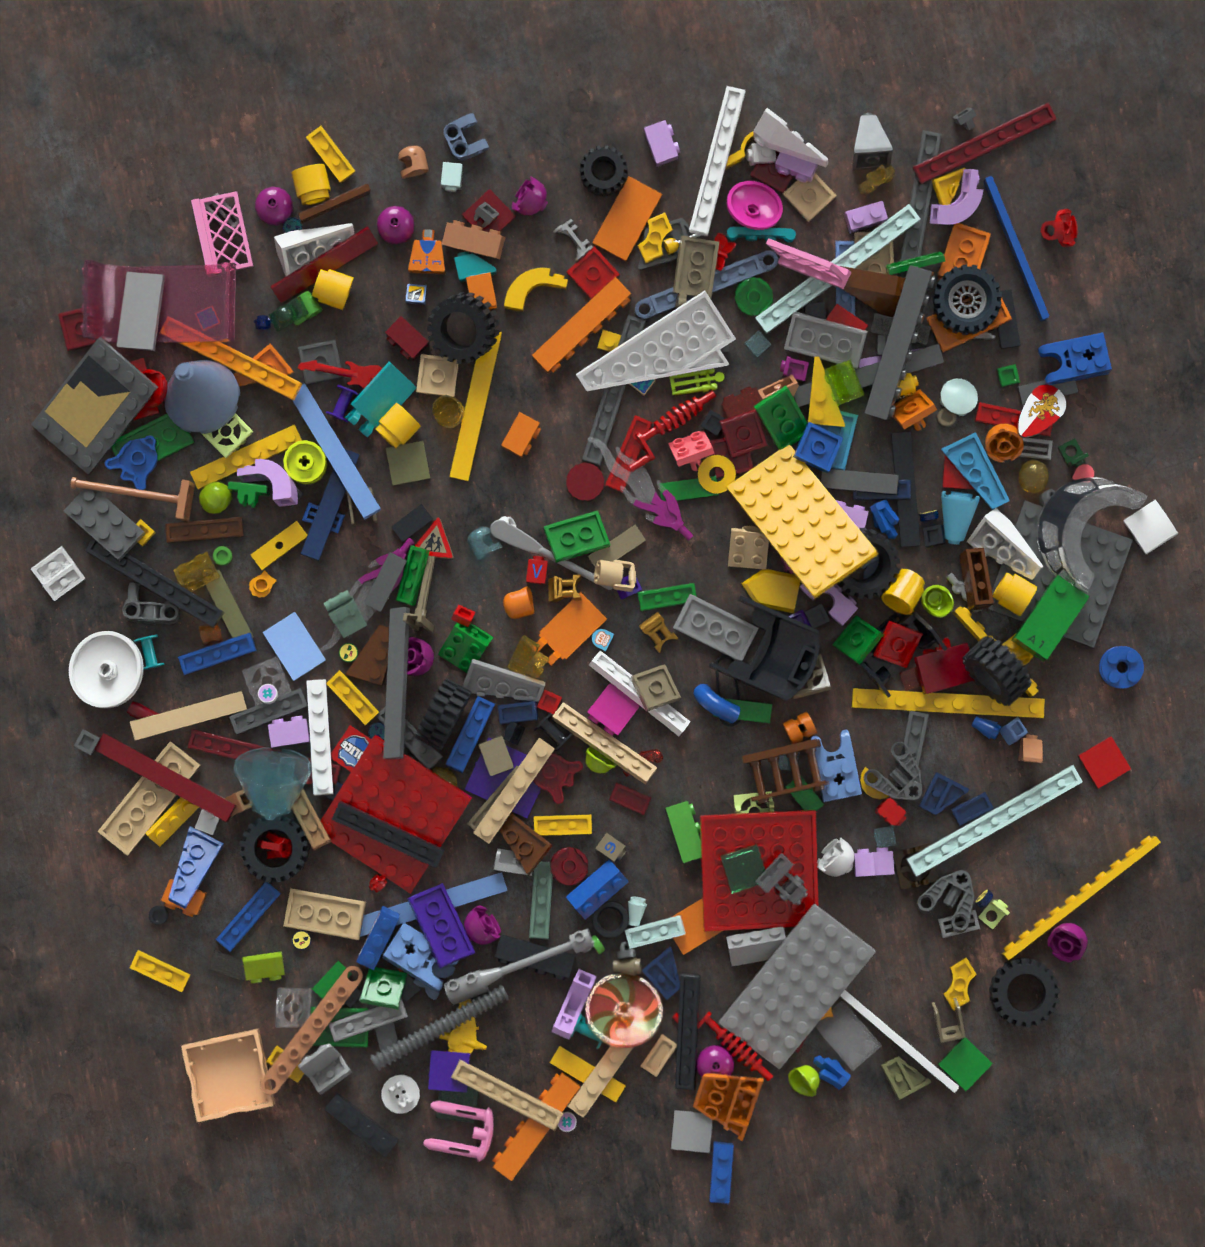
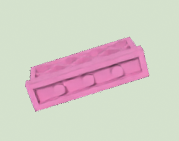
M237 191L204 199L191 200L207 275L212 277L221 273L253 267ZM234 197L235 205L232 210L223 206L226 198ZM214 202L218 207L211 214L206 211L205 203ZM221 207L230 212L224 222L215 217ZM232 214L239 218V224L236 229L226 224ZM213 218L222 223L217 233L212 231L209 226ZM224 226L234 231L228 240L219 235ZM236 233L241 235L244 240L240 247L231 243ZM217 237L227 242L221 252L214 248L213 243ZM229 244L238 249L232 259L223 254ZM240 251L247 255L248 263L239 264L234 261ZM221 256L230 260L226 268L219 269L217 262Z
M769 238L766 242L780 256L778 260L779 265L835 287L844 289L852 273L850 270L835 265L832 262Z

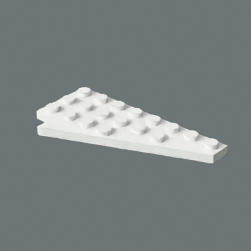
M703 291L576 375L586 391L723 367L729 365L720 349L736 338L706 291Z

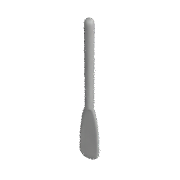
M496 520L491 524L490 532L495 538L522 550L540 554L555 562L551 551L545 549L522 530L504 520ZM568 560L558 562L563 567L594 582V574ZM600 585L608 590L613 589L611 586Z

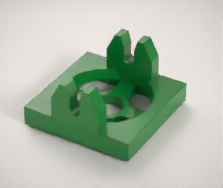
M228 482V489L231 492L238 493L239 503L243 507H246L248 504L255 508L259 495L270 496V489L266 485Z

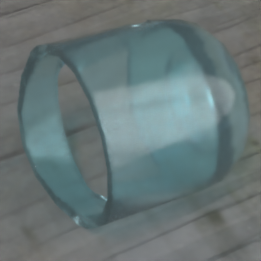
M485 526L473 530L467 538V543L477 560L488 556L497 549L503 548L500 542L493 543L490 538V528Z

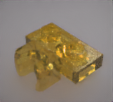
M881 165L875 171L869 172L866 175L867 180L858 186L860 193L867 192V194H870L879 185L891 181L896 172L891 165L885 169Z
M524 635L521 637L507 668L522 675L528 673L534 678H538L544 672V669L541 667L549 661V658L540 652L537 653L540 645Z

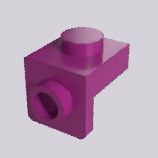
M787 356L786 361L782 360L780 371L783 372L782 377L793 375L796 380L805 382L809 362L792 359Z

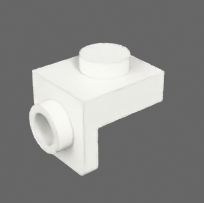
M752 143L746 150V159L749 161L750 166L760 163H775L776 152L765 145L762 147L758 143Z

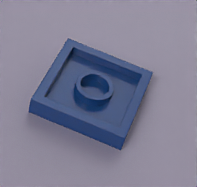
M808 422L793 457L828 473L843 438Z

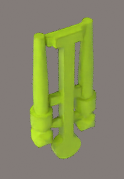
M712 368L669 376L672 395L701 391L709 392V390L715 391L718 388L717 384L712 383L710 385V382L712 380L722 382L724 374L717 372L715 376L710 377L709 374L715 372V369ZM698 375H700V376L706 375V377H705V378H699ZM695 376L693 380L674 383V378ZM707 381L708 384L700 386V382ZM696 383V387L679 391H676L675 387Z

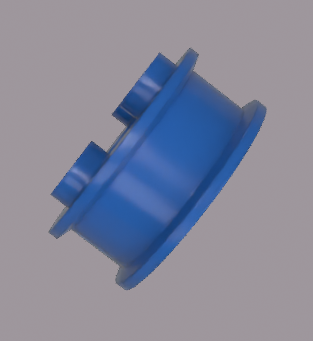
M1117 646L1107 650L1099 663V672L1102 679L1114 688L1132 687L1141 679L1144 671V663L1140 654L1127 646ZM1119 662H1123L1126 665L1123 673L1117 670Z

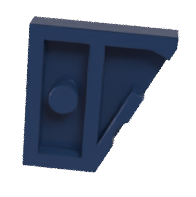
M936 772L919 807L937 815L962 795L966 794L969 789Z
M669 946L642 969V972L666 1000L680 989V980L672 948Z

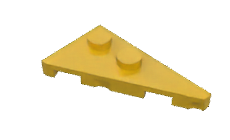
M815 356L808 422L845 427V422L820 357Z

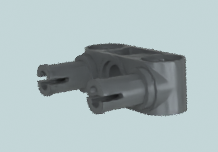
M129 583L128 597L122 609L126 620L132 623L172 625L179 621L180 608L167 600L164 603L139 601L140 584ZM131 608L137 609L136 614L133 616L127 615L128 610ZM168 611H175L174 617L167 618L165 616Z

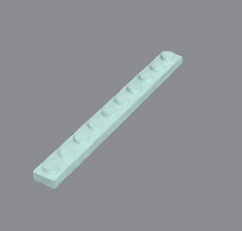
M908 204L831 262L838 266L857 268L919 222L920 217ZM810 277L755 319L767 334L792 316L794 311L800 310L832 285Z
M1071 765L906 860L915 876H918L1082 783V780L1074 765Z

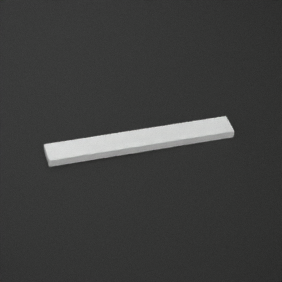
M726 87L689 228L691 233L708 236L743 104L745 90Z
M846 990L843 991L840 996L904 1051L954 1093L959 1089L956 1083Z

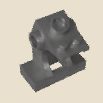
M782 853L755 881L767 893L775 886L780 891L778 895L785 902L790 900L794 905L795 903L800 904V900L808 895L806 893L807 889L803 886L805 882L797 875L793 877L788 873L794 864ZM786 875L789 879L780 886L777 882Z

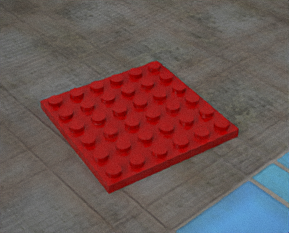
M374 735L320 821L333 844L411 894L429 865L332 820L339 802L342 801L441 847L473 797L405 753L402 759H383L384 740Z
M815 810L700 816L704 931L796 927L813 904L819 907ZM781 853L794 864L788 873L793 877L797 875L805 882L803 886L807 889L806 893L808 895L800 900V904L795 903L794 905L790 900L785 902L778 895L780 891L775 886L767 893L755 882ZM784 875L777 883L782 886L789 878Z

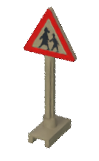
M440 518L433 522L415 545L430 550L423 575L418 606L414 614L404 613L403 621L415 631H419V627L423 626L427 631L433 633L434 625L425 618L427 612L425 609L435 559L454 558Z

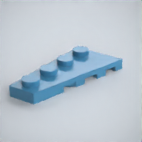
M976 432L941 449L991 509L1010 501Z

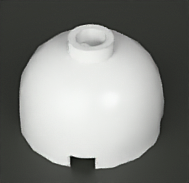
M833 839L822 850L821 853L824 854L822 859L818 858L817 860L819 870L829 876L838 877L852 870L854 851L844 839Z

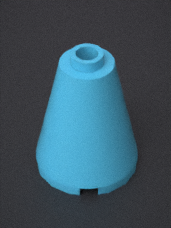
M942 491L944 535L948 543L960 544V541H964L979 503V496H976L974 499L972 498L973 494L951 491V495H946V491Z

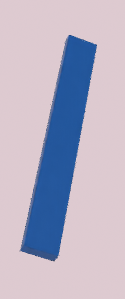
M992 176L987 177L983 183L1039 320L1042 322L1049 318L1048 311Z

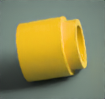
M324 164L308 165L291 172L297 198L301 199L302 205H313L330 199L329 192L331 188Z
M321 269L312 292V297L318 298V302L343 310L354 277L331 269L328 271Z
M395 403L378 421L380 424L375 430L396 449L400 444L404 445L421 425L402 406Z
M901 569L899 574L896 573L893 576L897 579L896 582H889L890 588L884 591L881 598L890 609L900 614L909 615L913 612L924 593L925 581L917 573L908 569Z
M1006 572L996 587L993 598L998 600L997 604L1021 616L1034 596L1037 586L1017 574L1011 575Z

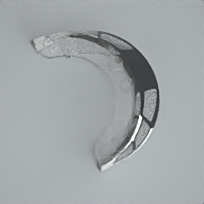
M1094 477L1074 480L1056 490L1045 503L1038 521V547L1049 571L1055 577L1059 575L1082 592H1087L1093 583L1094 574L1087 566L1081 551V535L1086 522L1094 513L1108 506L1138 509L1143 505L1148 496L1113 481Z

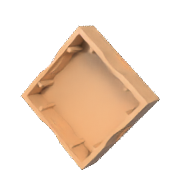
M259 1028L181 1046L186 1071L191 1082L192 1100L197 1122L275 1105L273 1094L264 1093L260 1087V1082L268 1072ZM270 1079L266 1080L264 1084L267 1090H272Z

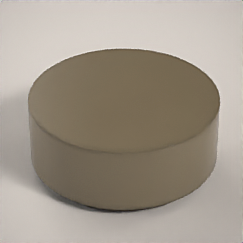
M946 408L941 409L937 414V421L943 427L952 426L957 418L955 413L950 412Z

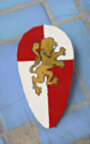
M1045 384L1038 386L1031 392L1018 420V435L1020 437L1027 438L1041 433L1063 415L1066 409V400L1059 389Z

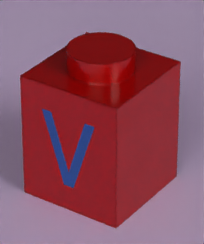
M533 556V559L528 560L526 583L546 584L548 561H545L544 557Z

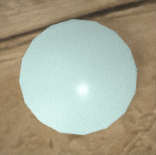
M952 379L942 387L940 403L950 412L964 416L976 407L978 401L977 391L969 381Z

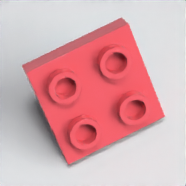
M704 430L694 432L684 438H677L673 442L668 443L678 467L690 463L693 471H698L696 463L699 467L702 463L701 458L715 454Z

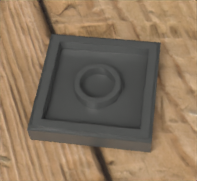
M335 339L298 347L301 363L317 360V363L341 368ZM303 370L306 385L343 378V376L322 371Z

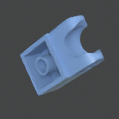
M847 729L842 730L840 733V746L837 751H826L822 743L821 747L816 748L815 755L821 781H829L830 784L824 786V790H820L823 802L862 794L850 733ZM811 736V740L820 739L818 736ZM836 774H840V776H843V780L841 781L840 785H838L837 782H834V778L837 777Z
M403 923L382 958L433 990L440 991L442 982L432 972V966L437 962L428 942L422 933ZM405 947H412L414 953L406 954ZM458 961L455 962V963H452V964H450V965H451V966L456 965V964L458 963Z

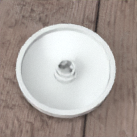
M112 631L94 633L79 643L71 656L69 664L71 686L76 695L89 705L98 708H113L122 705L136 693L141 684L144 671L142 655L135 643L122 634Z

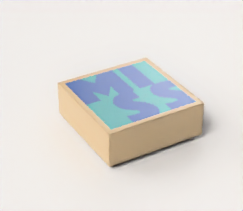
M651 379L629 383V385L642 395H645L656 380Z

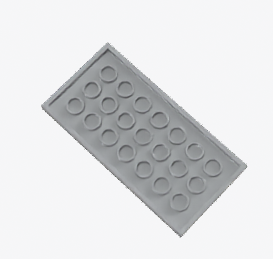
M813 904L719 1020V1024L734 1033L736 1037L739 1036L741 1041L745 1040L748 1046H751L758 1054L780 1069L876 951L816 904Z

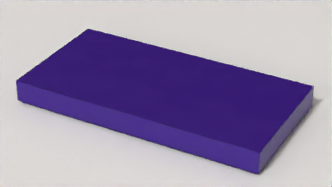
M443 883L407 899L439 969L475 954Z

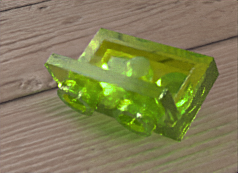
M851 359L824 370L825 380L830 384L832 398L837 402L838 406L864 396Z

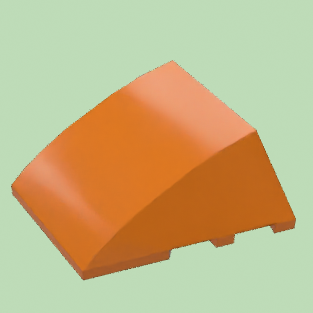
M703 1074L693 1107L711 1120L721 1123L725 1130L732 1131L738 1136L739 1140L743 1141L764 1079L724 1074Z

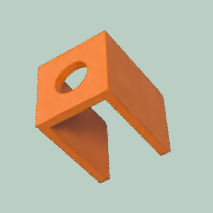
M491 273L466 277L469 293H475L474 298L482 296L484 304L486 302L491 304L489 310L496 309L497 303Z

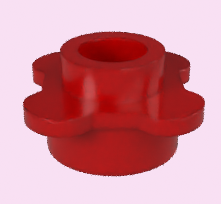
M381 874L379 876L375 875L369 882V888L375 892L382 890L387 884L385 876Z

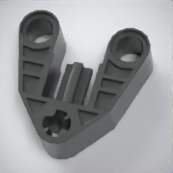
M896 742L891 747V753L913 779L910 780L896 767L889 776L903 788L901 791L875 769L866 771L864 781L870 787L892 798L917 800L922 795L921 771L907 745L903 742ZM897 745H903L905 747L904 755L897 756L894 753V748ZM870 772H875L878 775L876 783L868 782L867 775ZM913 786L914 788V786H917L919 788L917 791L919 793L918 796L915 797L913 795L911 797L909 795V787Z
M960 870L938 879L919 897L917 902L918 910L923 914H929L934 910L948 886L951 888L943 901L948 907L953 908L960 894L963 893L964 896L956 908L951 921V927L957 933H963L967 930L974 901L971 877L968 872ZM962 876L965 877V881L967 882L959 884V879H961ZM929 900L931 907L925 909L921 906V902ZM963 919L965 921V926L961 928L957 927L955 925V920Z

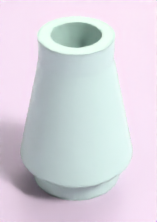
M631 897L630 901H628L629 925L640 926V921L647 906L645 904L646 899Z

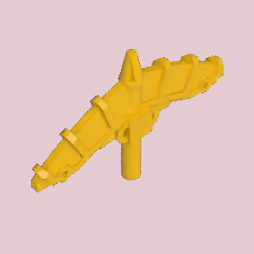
M468 999L460 1002L459 1009L462 1008V1005L466 1006L467 1002L471 1003V1000ZM474 1017L471 1018V1021L467 1020L465 1024L461 1023L460 1027L456 1026V1029L452 1030L451 1033L445 1032V1035H439L440 1039L448 1041V1052L471 1054L474 1049L486 1050L487 1046L476 1040V1030H479V1027H476Z

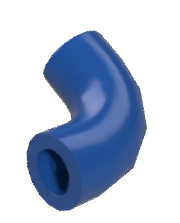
M700 684L694 689L693 694L696 701L708 712L731 724L738 719L740 707L717 695L709 685Z

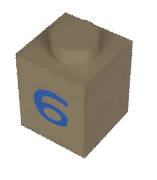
M607 832L596 847L598 851L614 862L616 859L620 861L626 853L624 850L625 845Z

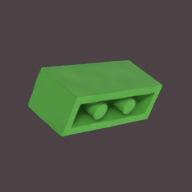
M688 801L666 807L665 809L682 862L685 863L701 858V841L698 835L700 833V826L698 822H694L692 816L695 815L693 804H688Z

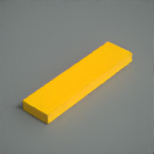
M559 1046L550 1061L551 1064L583 1083L595 1068ZM612 1077L601 1094L617 1102L626 1085Z

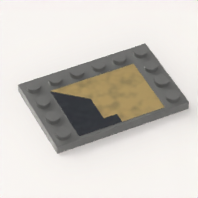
M100 337L31 425L89 475L159 387Z

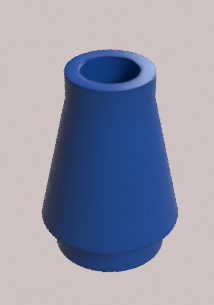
M976 716L972 723V727L976 728L988 739L992 738L994 740L997 738L1002 727L998 725V722Z

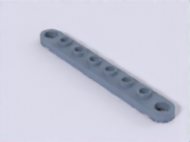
M764 251L728 265L722 271L715 270L712 293L774 269L778 263V256L773 251ZM767 255L772 256L774 259V263L770 266L763 263V258ZM672 287L640 300L635 306V313L641 319H648L676 308L675 304L678 294L673 293ZM687 295L686 302H688L694 297ZM642 304H646L650 307V311L645 315L641 314L639 307Z

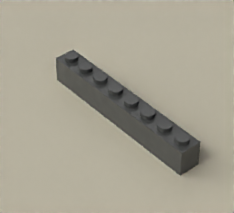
M909 266L865 414L889 420L890 417L893 418L895 414V399L900 397L902 388L899 386L901 380L904 381L907 375L906 363L911 361L913 355L911 347L913 343L917 342L919 335L916 332L918 324L921 325L923 322L924 314H922L924 306L927 307L929 303V288H933L936 277L933 276L934 272Z

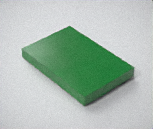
M784 386L754 406L778 450H782L788 445H793L801 439L807 421L787 386Z
M598 510L543 527L555 563L610 547V542Z
M311 1007V1013L315 1010L316 1007ZM340 1008L330 1023L369 1010V1008ZM327 1025L312 1046L331 1044L335 1047H368L369 1030L334 1042L330 1027Z

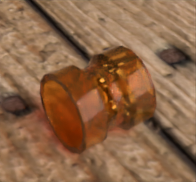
M218 623L214 629L210 626H199L200 636L204 645L209 644L212 640H223Z

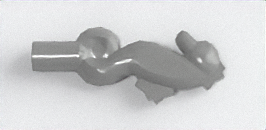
M950 573L946 578L952 584V591L955 594L961 593L962 598L967 602L964 582L958 581L954 574ZM981 609V610H972V611H973V612H979V611H982L983 609Z

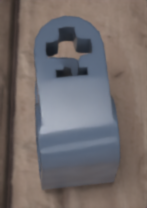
M474 113L465 115L444 128L445 140L453 157L458 161L469 159L489 149L486 139L468 145L461 132L477 123ZM453 129L458 134L456 137L450 138L447 135L448 131ZM461 146L466 151L463 155H458L455 152L456 148Z

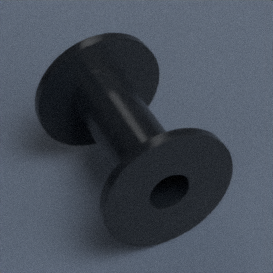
M550 713L534 731L540 727L558 745L554 750L556 752L572 736V733L566 737L548 720L552 715Z

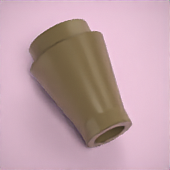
M637 957L614 960L613 971L636 976L641 974L642 961L637 959Z

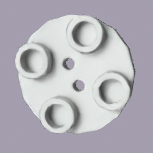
M396 1075L389 1078L382 1089L384 1105L395 1113L411 1111L417 1105L420 1098V1089L417 1083L407 1075Z

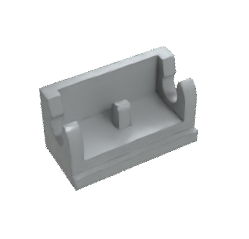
M497 848L494 870L527 875L513 851Z

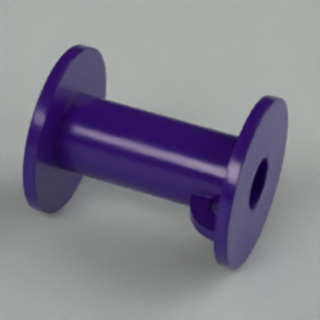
M337 385L342 390L333 413L329 411L325 413L348 423L349 421L343 418L352 396H358L359 393Z

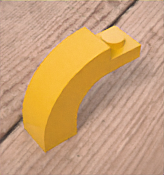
M535 268L526 271L517 277L509 287L504 309L523 312L526 297L531 290L539 286H550L566 290L568 279H564L565 276L553 274V277L550 276V268Z

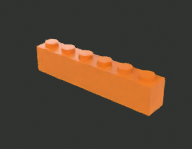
M615 277L532 355V358L547 374L551 371L553 373L561 367L560 362L566 358L568 360L575 354L574 349L578 345L582 347L589 340L588 336L592 332L596 334L603 327L602 323L606 319L610 321L617 314L616 310L620 306L624 308L631 301L629 290Z
M561 1072L560 1075L555 1074L550 1081L552 1084L548 1091L544 1089L538 1099L563 1112L581 1085ZM529 1117L525 1122L522 1120L515 1129L518 1132L514 1138L510 1136L505 1142L504 1146L506 1149L503 1153L498 1152L492 1160L494 1162L493 1168L512 1181L550 1128Z

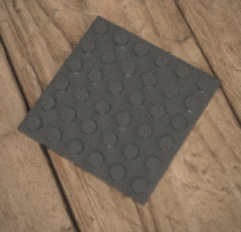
M1028 501L1023 502L1015 528L1043 567L1036 577L1031 580L1013 571L1012 567L1003 563L994 582L992 595L1006 572L1011 575L1017 574L1037 586V590L1021 616L997 604L998 600L993 598L994 603L988 608V610L1021 622L1025 621L1053 578L1056 577L1047 566L1039 546L1038 528L1044 507ZM1069 516L1063 531V555L1068 570L1075 581L1087 591L1084 593L1089 596V599L1063 637L1094 648L1133 540ZM1043 521V539L1047 549L1059 545L1058 527ZM1057 550L1047 552V558L1054 571H1057L1061 567ZM1064 569L1058 574L1070 584H1074V581Z

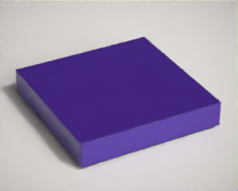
M431 1050L428 1089L467 1092V1085L451 1077L460 1060L469 1064L470 1053Z

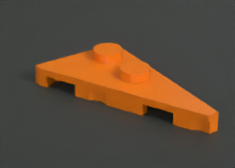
M271 343L253 357V359L285 375L294 373ZM237 372L233 374L237 379L239 387L257 383Z

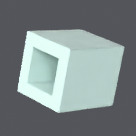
M443 162L441 187L445 188V191L456 192V189L461 190L462 164Z

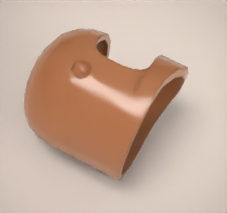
M408 146L400 151L399 161L404 162L406 169L401 171L402 179L422 175L429 171L426 154L421 147Z

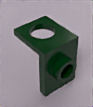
M1075 438L1058 447L1068 467L1074 465L1076 468L1084 464V459L1089 456L1088 453L1083 454ZM1070 445L1076 448V454L1072 457L1068 456L1065 452L1066 447Z

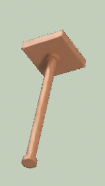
M72 477L71 480L72 489L78 487L177 503L175 518L189 522L195 484L191 481L182 480L180 493L176 496L77 480L76 477Z

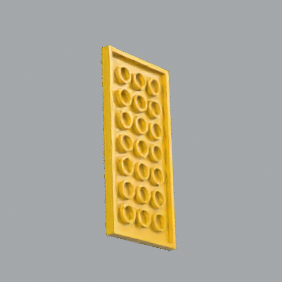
M788 445L727 486V489L815 599L878 555V553L804 462L793 457L795 450L791 445Z

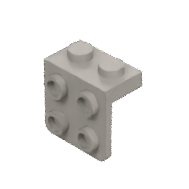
M331 1044L319 1047L317 1052L305 1057L298 1065L299 1069L310 1078L319 1094H323L352 1073L343 1056Z

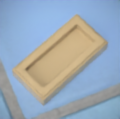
M662 1034L640 1066L657 1077L676 1049L677 1044Z

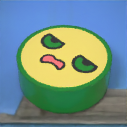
M345 643L339 649V656L345 662H353L358 656V649L352 643Z

